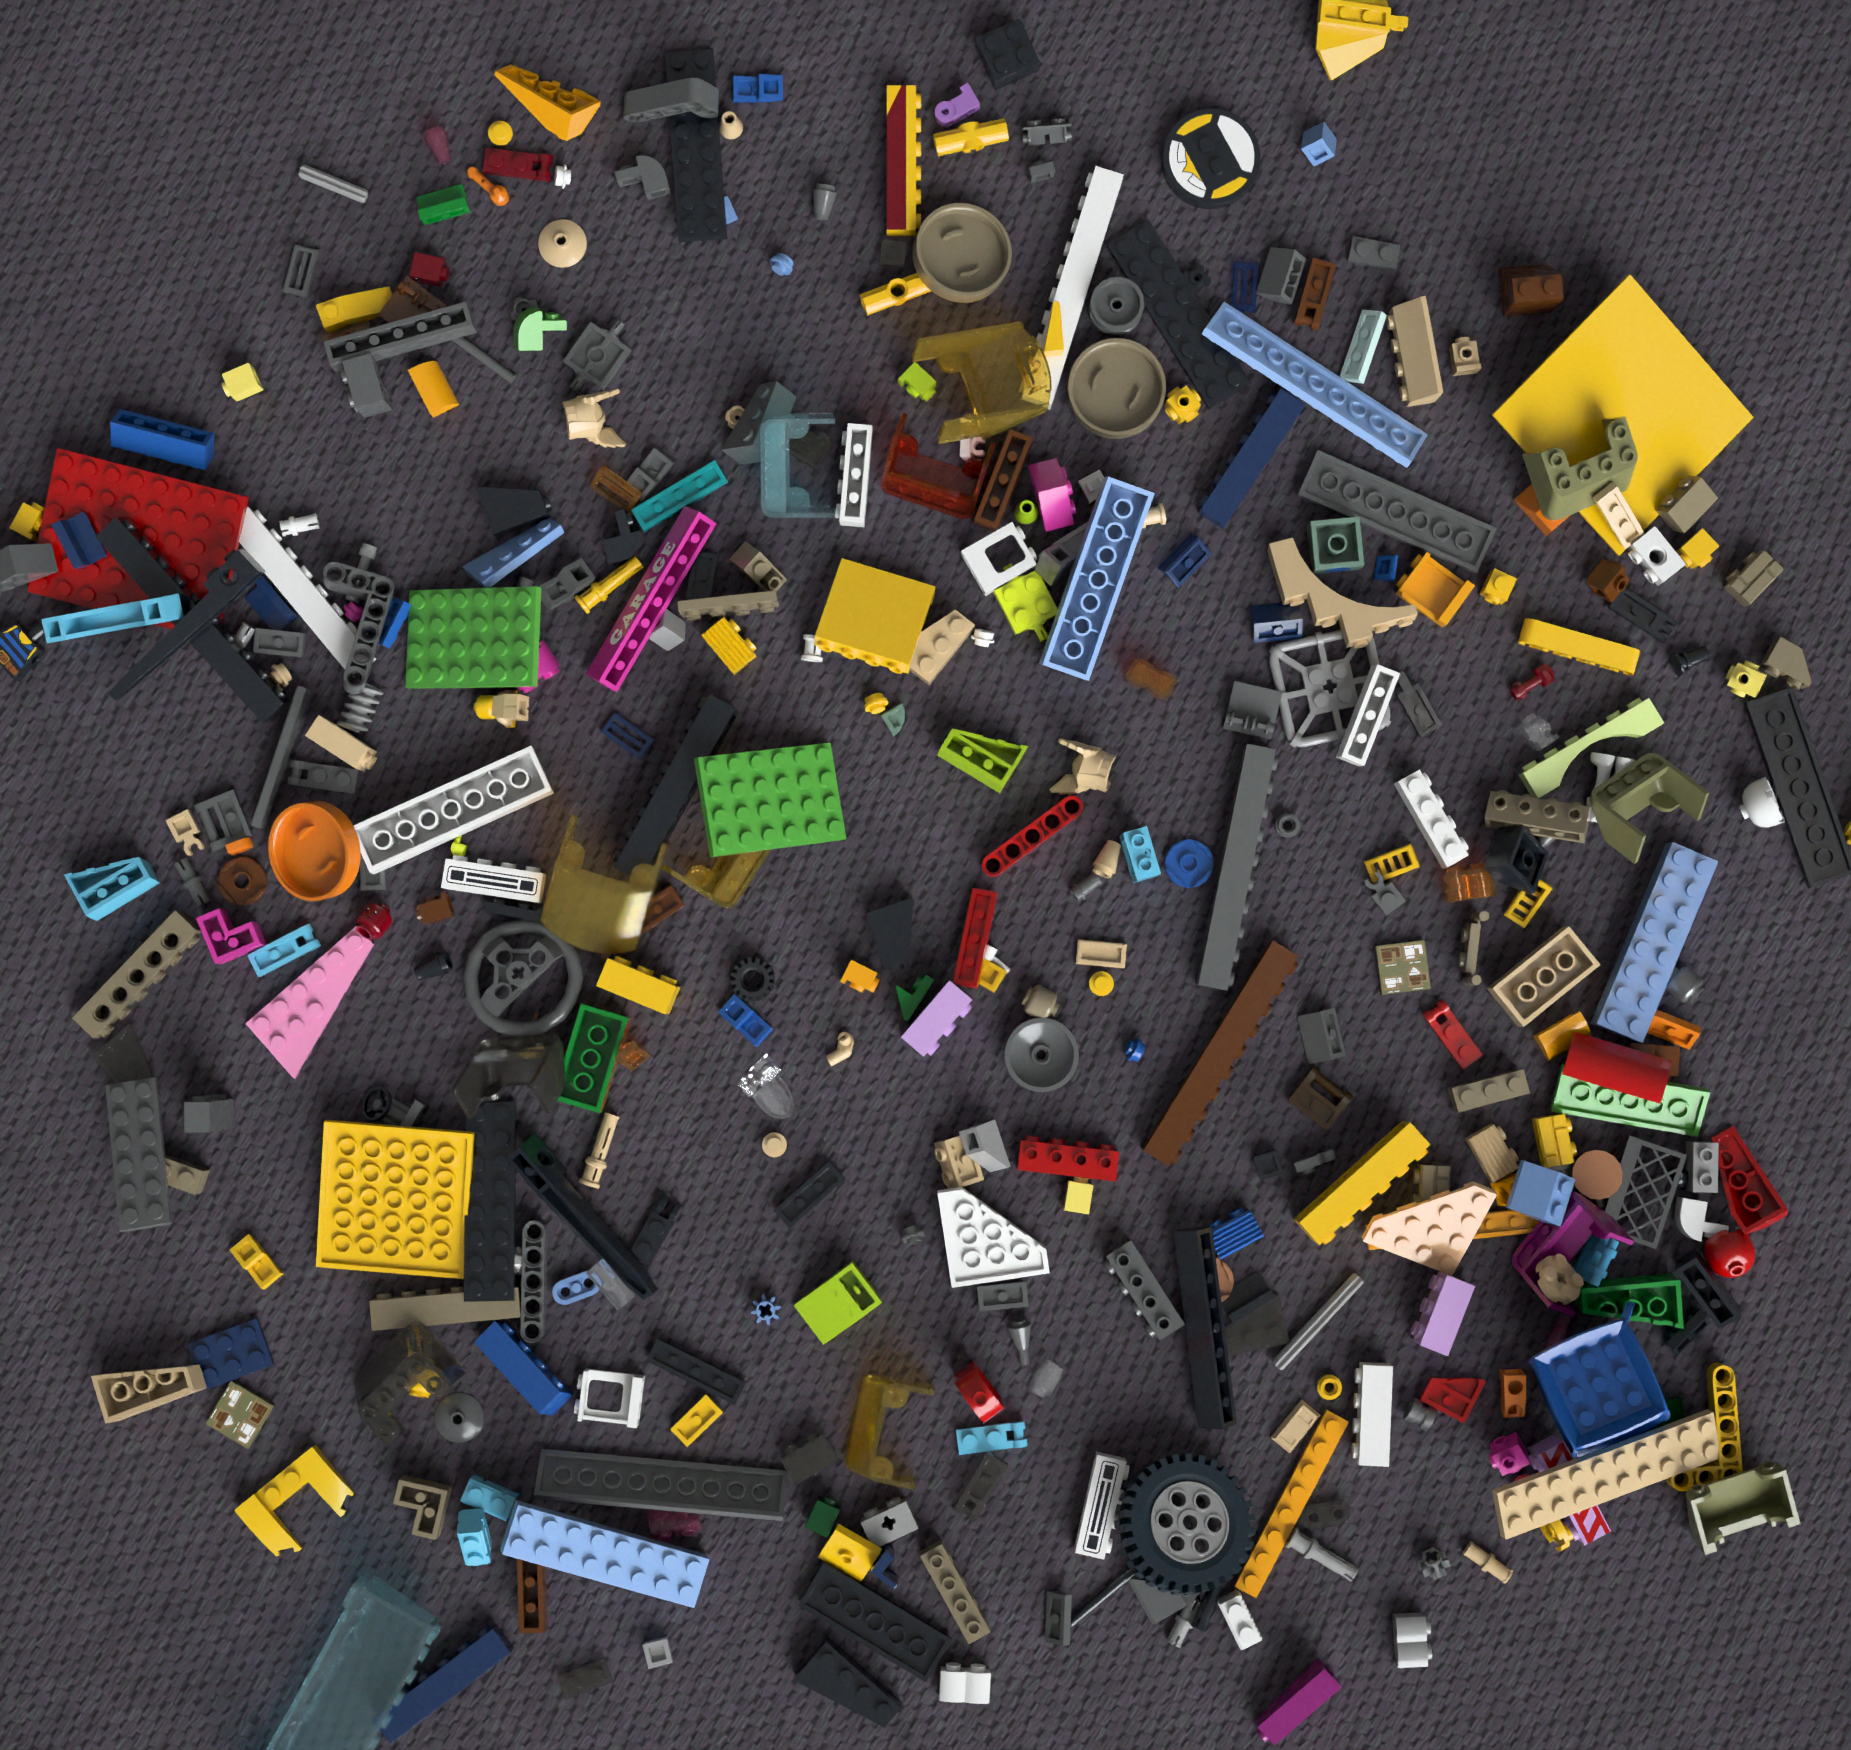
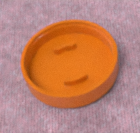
M324 801L294 804L282 811L272 825L268 841L270 864L276 878L290 894L306 901H319L338 896L351 886L360 866V843L353 824L339 808Z

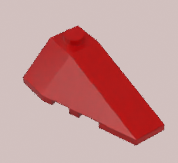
M1734 1126L1712 1137V1142L1718 1143V1167L1730 1214L1743 1234L1747 1235L1766 1228L1787 1216V1207Z

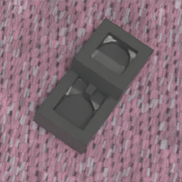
M654 447L642 465L636 468L624 487L643 502L669 472L675 461L661 449Z

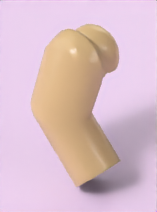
M841 1032L838 1035L837 1050L826 1055L831 1066L851 1056L854 1040L853 1036L848 1032Z

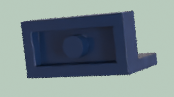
M82 512L68 520H59L52 524L74 569H84L108 556L104 546L95 538L97 532L86 512Z
M263 576L255 582L257 587L245 597L247 602L271 630L281 631L298 617L268 579Z
M1275 603L1250 606L1254 643L1303 638V617L1299 605L1290 606V604Z
M887 1543L882 1547L879 1556L871 1566V1572L890 1587L896 1589L898 1586V1576L887 1568L894 1558V1548Z

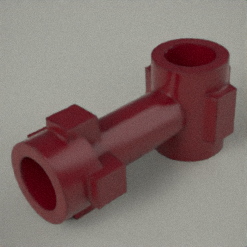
M1545 663L1533 671L1535 676L1522 684L1519 681L1512 684L1513 687L1509 688L1512 697L1516 701L1519 699L1523 700L1528 697L1526 692L1541 684L1544 688L1554 682L1556 679L1554 678L1555 673L1552 668L1548 667Z

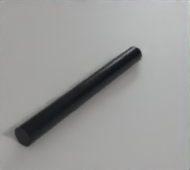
M1135 1567L1128 1568L1071 1616V1626L1077 1625L1125 1585L1138 1570Z

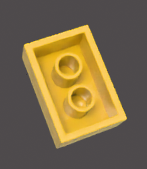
M615 956L614 959L607 958L596 986L660 1013L670 1014L680 987L675 985L677 980L665 975L657 978L653 976V970L639 965L637 969L630 966L631 961L619 956Z

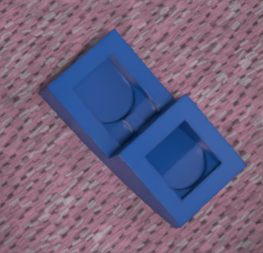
M759 74L757 77H732L733 103L776 102L783 100V75Z
M735 994L718 1011L721 1016L756 1047L773 1030L769 1024Z

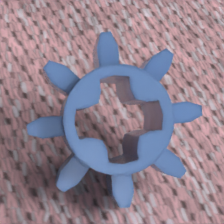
M762 1294V1301H753L757 1308L753 1309L751 1314H757L758 1319L756 1323L766 1320L767 1325H770L772 1317L779 1319V1315L775 1311L779 1310L782 1306L775 1305L774 1300L776 1296L769 1300L766 1299L765 1294ZM760 1305H771L770 1311L772 1314L766 1313V1315H762Z

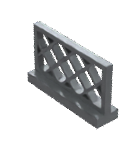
M1629 1135L1619 1161L1623 1172L1622 1183L1617 1192L1607 1198L1603 1211L1612 1216L1616 1221L1627 1215L1633 1229L1626 1233L1630 1234L1635 1231L1638 1238L1629 1235L1634 1242L1657 1249L1687 1155ZM1641 1146L1651 1148L1656 1159L1643 1164L1639 1157ZM1657 1151H1660V1152H1663V1153H1666V1154H1664V1155H1662V1156L1659 1157ZM1669 1155L1680 1158L1677 1168L1670 1172H1667L1661 1161L1662 1158ZM1638 1160L1640 1166L1635 1168L1636 1162ZM1658 1161L1665 1174L1651 1180L1645 1167ZM1643 1169L1649 1182L1635 1187L1631 1180L1632 1174L1637 1170ZM1675 1172V1175H1674V1178H1673V1181H1672L1669 1175ZM1667 1177L1671 1185L1670 1190L1660 1196L1654 1182ZM1630 1183L1633 1189L1627 1192ZM1650 1184L1657 1198L1643 1203L1637 1190ZM1635 1192L1641 1205L1628 1211L1623 1203L1624 1198ZM1667 1196L1666 1203L1664 1205L1662 1198ZM1659 1200L1663 1208L1662 1215L1652 1219L1646 1206ZM1621 1207H1623L1625 1213L1619 1215ZM1643 1208L1649 1221L1636 1227L1630 1213ZM1660 1219L1658 1227L1656 1228L1654 1222ZM1651 1224L1655 1231L1653 1242L1643 1240L1638 1229Z

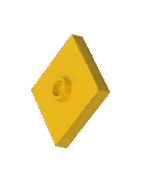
M838 1524L822 1548L818 1558L861 1582L879 1556L882 1548Z

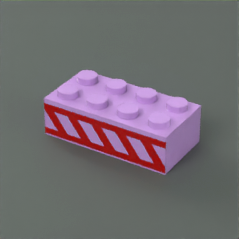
M1554 1434L1528 1447L1531 1454L1528 1456L1529 1462L1533 1469H1537L1538 1472L1573 1460L1565 1442ZM1598 1505L1563 1518L1565 1519V1522L1562 1523L1563 1526L1566 1525L1571 1530L1575 1541L1579 1540L1584 1545L1611 1532Z

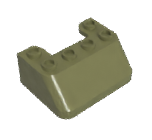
M1625 416L1602 420L1609 450L1572 466H1569L1566 455L1560 448H1549L1541 452L1522 454L1541 512L1546 519L1560 520L1595 505L1596 503L1592 497L1611 482L1619 488L1621 493L1628 489L1636 466L1638 453Z

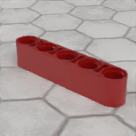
M1076 796L1064 798L987 855L982 862L983 873L989 877L1000 875L1076 819L1083 810L1081 799ZM1068 801L1077 803V813H1068L1065 810V803ZM1050 815L1055 816L1059 821L1058 826L1054 829L1048 828L1045 824L1046 817ZM1027 831H1036L1039 835V840L1036 843H1029L1025 838ZM1013 844L1019 848V855L1017 857L1011 858L1007 856L1005 849L1008 845ZM995 859L999 862L1000 868L997 872L992 873L986 869V862L988 860Z

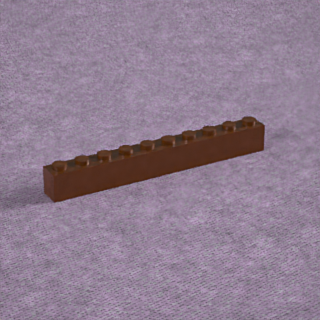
M1274 940L1269 942L1142 1148L1143 1151L1167 1166L1171 1162L1173 1164L1177 1162L1182 1154V1151L1179 1150L1184 1141L1188 1143L1195 1132L1192 1129L1197 1120L1201 1122L1208 1111L1205 1108L1210 1099L1214 1101L1221 1090L1218 1087L1223 1078L1227 1080L1234 1069L1231 1064L1235 1058H1241L1247 1048L1244 1043L1248 1037L1253 1038L1260 1026L1257 1022L1260 1017L1267 1016L1273 1006L1270 1003L1273 996H1279L1286 985L1283 983L1286 975H1292L1298 966V962H1296L1298 955Z

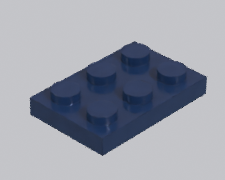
M259 1318L186 1344L193 1364H200L207 1386L203 1391L275 1364Z

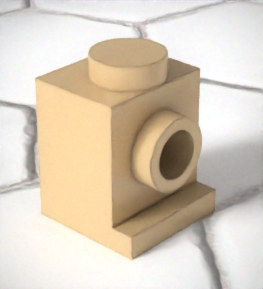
M1470 337L1455 339V343H1452L1449 347L1453 376L1477 373L1481 369L1477 342L1470 341ZM1462 351H1468L1470 357H1464Z

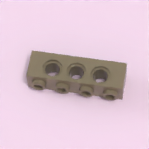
M940 1539L922 1549L920 1557L968 1644L990 1633L989 1623L943 1540Z

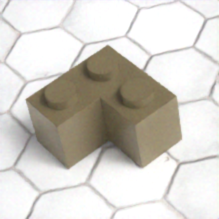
M403 1475L399 1479L393 1504L417 1510L412 1535L436 1540L441 1535L452 1486L408 1475Z

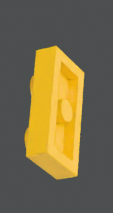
M706 1393L670 1430L688 1447L724 1411Z

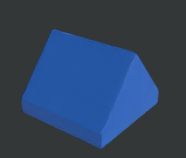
M1397 555L1377 556L1374 580L1395 583L1398 565Z

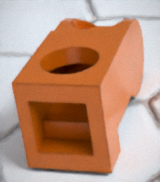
M1499 1369L1502 1416L1504 1418L1524 1417L1526 1374L1522 1369Z

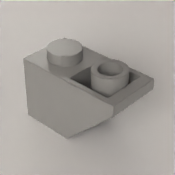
M995 1120L980 1123L959 1131L966 1155L983 1168L993 1172L1010 1167Z

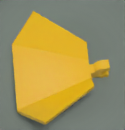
M1319 0L1315 49L1329 79L1332 81L1382 50L1390 29L1393 31H1403L1404 28L1408 27V17L1391 15V8L1388 7L1387 0Z

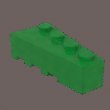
M1672 1273L1601 1280L1599 1287L1583 1281L1584 1284L1580 1287V1294L1575 1299L1576 1307L1583 1314L1610 1318H1621L1626 1303L1629 1300L1635 1303L1629 1321H1643L1684 1329L1681 1282Z

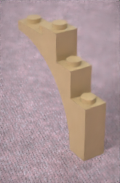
M1293 538L1270 543L1267 552L1283 605L1297 606L1304 603V600L1307 599L1314 626L1322 625V627H1329L1336 624V621H1339L1346 648L1352 646L1354 649L1365 647L1373 637L1372 631L1382 633L1394 625L1405 627L1412 624L1413 620L1417 617L1418 612L1415 604L1401 607H1375L1357 603L1339 595L1324 585L1310 571L1300 556Z

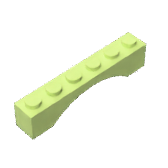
M1640 697L1627 704L1629 709L1625 712L1620 713L1617 710L1607 716L1608 722L1600 726L1597 722L1585 729L1587 734L1583 737L1578 738L1575 735L1565 741L1566 747L1558 751L1557 748L1548 751L1543 755L1545 759L1538 764L1534 760L1523 766L1524 772L1519 774V777L1530 795L1540 798L1560 786L1563 775L1570 763L1590 744L1609 737L1628 736L1639 738L1664 724L1651 700L1648 698L1641 701Z

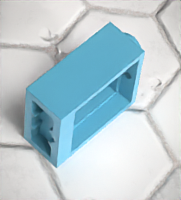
M1147 826L1124 832L1119 836L1133 883L1161 874Z

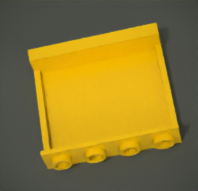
M842 558L815 634V646H818L819 649L825 652L835 651L841 653L848 659L858 658L864 660L871 666L881 665L887 667L894 673L901 674L904 672L908 674L930 604L932 605L936 586Z

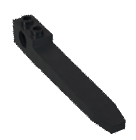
M245 549L232 550L224 557L226 562L220 568L217 566L207 574L208 580L203 585L210 592L109 691L108 694L114 700H120L228 609L266 572ZM231 569L237 573V579L234 583L229 579Z
M536 1133L506 1158L536 1194L624 1285L644 1300L658 1289L641 1263L563 1176L567 1171L566 1167Z

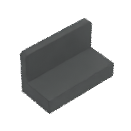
M1335 1008L1298 1016L1309 1064L1346 1056Z

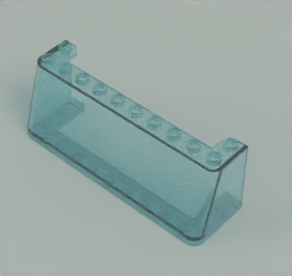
M366 1571L350 1588L342 1603L345 1609L266 1750H374L381 1739L377 1736L381 1727L386 1729L393 1715L389 1714L394 1705L398 1707L405 1695L402 1692L403 1687L406 1683L410 1685L418 1672L414 1669L418 1660L420 1662L424 1661L430 1650L426 1647L427 1644L431 1645L442 1628L439 1625L440 1619L376 1575Z

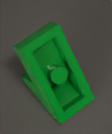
M927 975L924 978L918 977L911 988L915 991L913 995L896 985L904 1020L909 1021L934 979Z

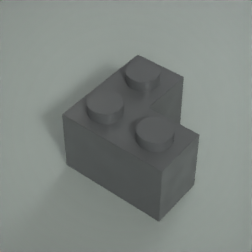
M371 353L342 361L344 369L340 370L344 383L349 384L351 392L347 393L351 407H354L356 413L359 412L366 418L392 410L386 386L381 381L376 360Z

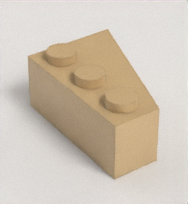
M954 610L922 631L910 664V671L930 685L973 631L975 624L957 610Z

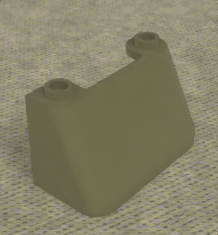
M1766 1461L1761 1466L1703 1485H1693L1686 1492L1691 1536L1705 1555L1717 1551L1715 1544L1717 1541L1720 1544L1724 1543L1723 1536L1766 1522L1773 1527L1777 1525L1776 1521L1786 1522L1788 1528L1800 1524L1786 1469L1774 1461Z

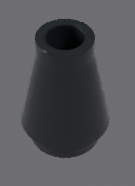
M445 951L442 953L436 952L422 964L414 967V972L418 980L421 981L448 974L449 970L453 969V964Z

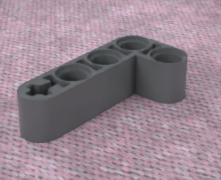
M686 78L628 91L624 94L623 119L628 122H643L689 111L705 118L717 117L719 89L702 79Z

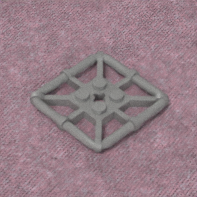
M1341 630L1323 634L1321 631L1316 632L1313 636L1282 642L1275 647L1271 646L1269 650V663L1275 690L1282 691L1279 708L1285 734L1290 741V745L1294 748L1296 746L1307 747L1335 740L1342 742L1347 728L1343 729L1339 710L1356 706L1358 697L1355 685L1365 683L1368 675L1353 678L1350 660L1357 651L1353 646L1344 659L1327 661L1324 643L1344 639ZM1372 637L1366 646L1370 668L1376 664L1380 665L1375 641ZM1316 645L1321 664L1304 667L1283 652ZM1279 659L1301 673L1304 689L1286 693ZM1327 680L1336 684L1332 694H1329L1328 690L1323 689V686L1327 684ZM1306 696L1309 714L1297 733H1295L1288 699ZM1389 704L1378 731L1389 727L1391 723ZM1332 712L1335 731L1302 737L1315 715Z

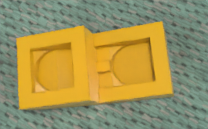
M251 1234L245 1236L230 1249L242 1268L248 1270L261 1289L265 1290L284 1274Z

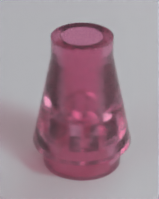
M443 126L426 130L424 132L426 136L424 140L436 158L438 165L452 161L447 131H444Z

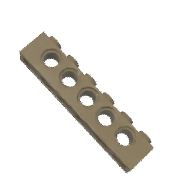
M175 910L72 1019L93 1039L107 1037L114 1030L112 1025L118 1019L123 1020L131 1012L129 1007L135 1001L140 1002L149 993L146 989L152 983L157 984L164 978L166 968L169 965H176L183 957L181 953L187 947L189 949L192 948L199 941L198 935L201 933V930L182 911ZM172 934H176L178 937V943L175 947L169 944V937ZM155 952H159L161 955V961L157 965L152 962V955ZM139 969L144 973V979L140 983L135 980V973ZM122 987L127 992V996L123 1001L118 998V991ZM104 1005L110 1010L109 1016L106 1019L101 1016V1008Z

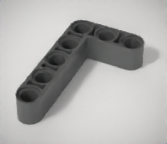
M330 562L323 569L324 586L331 591L366 601L343 678L344 689L348 693L356 695L361 693L366 686L393 598L394 585L388 577L339 562ZM330 573H337L341 577L337 580H332L328 575ZM354 580H361L365 585L356 587L352 582ZM385 587L389 592L387 594H379L376 589ZM377 609L382 614L374 617L370 615L369 611ZM369 631L372 632L375 635V637L372 639H366L362 636V634L364 632ZM364 654L368 657V660L360 662L356 660L355 656ZM356 676L360 678L361 682L355 685L351 684L348 679Z

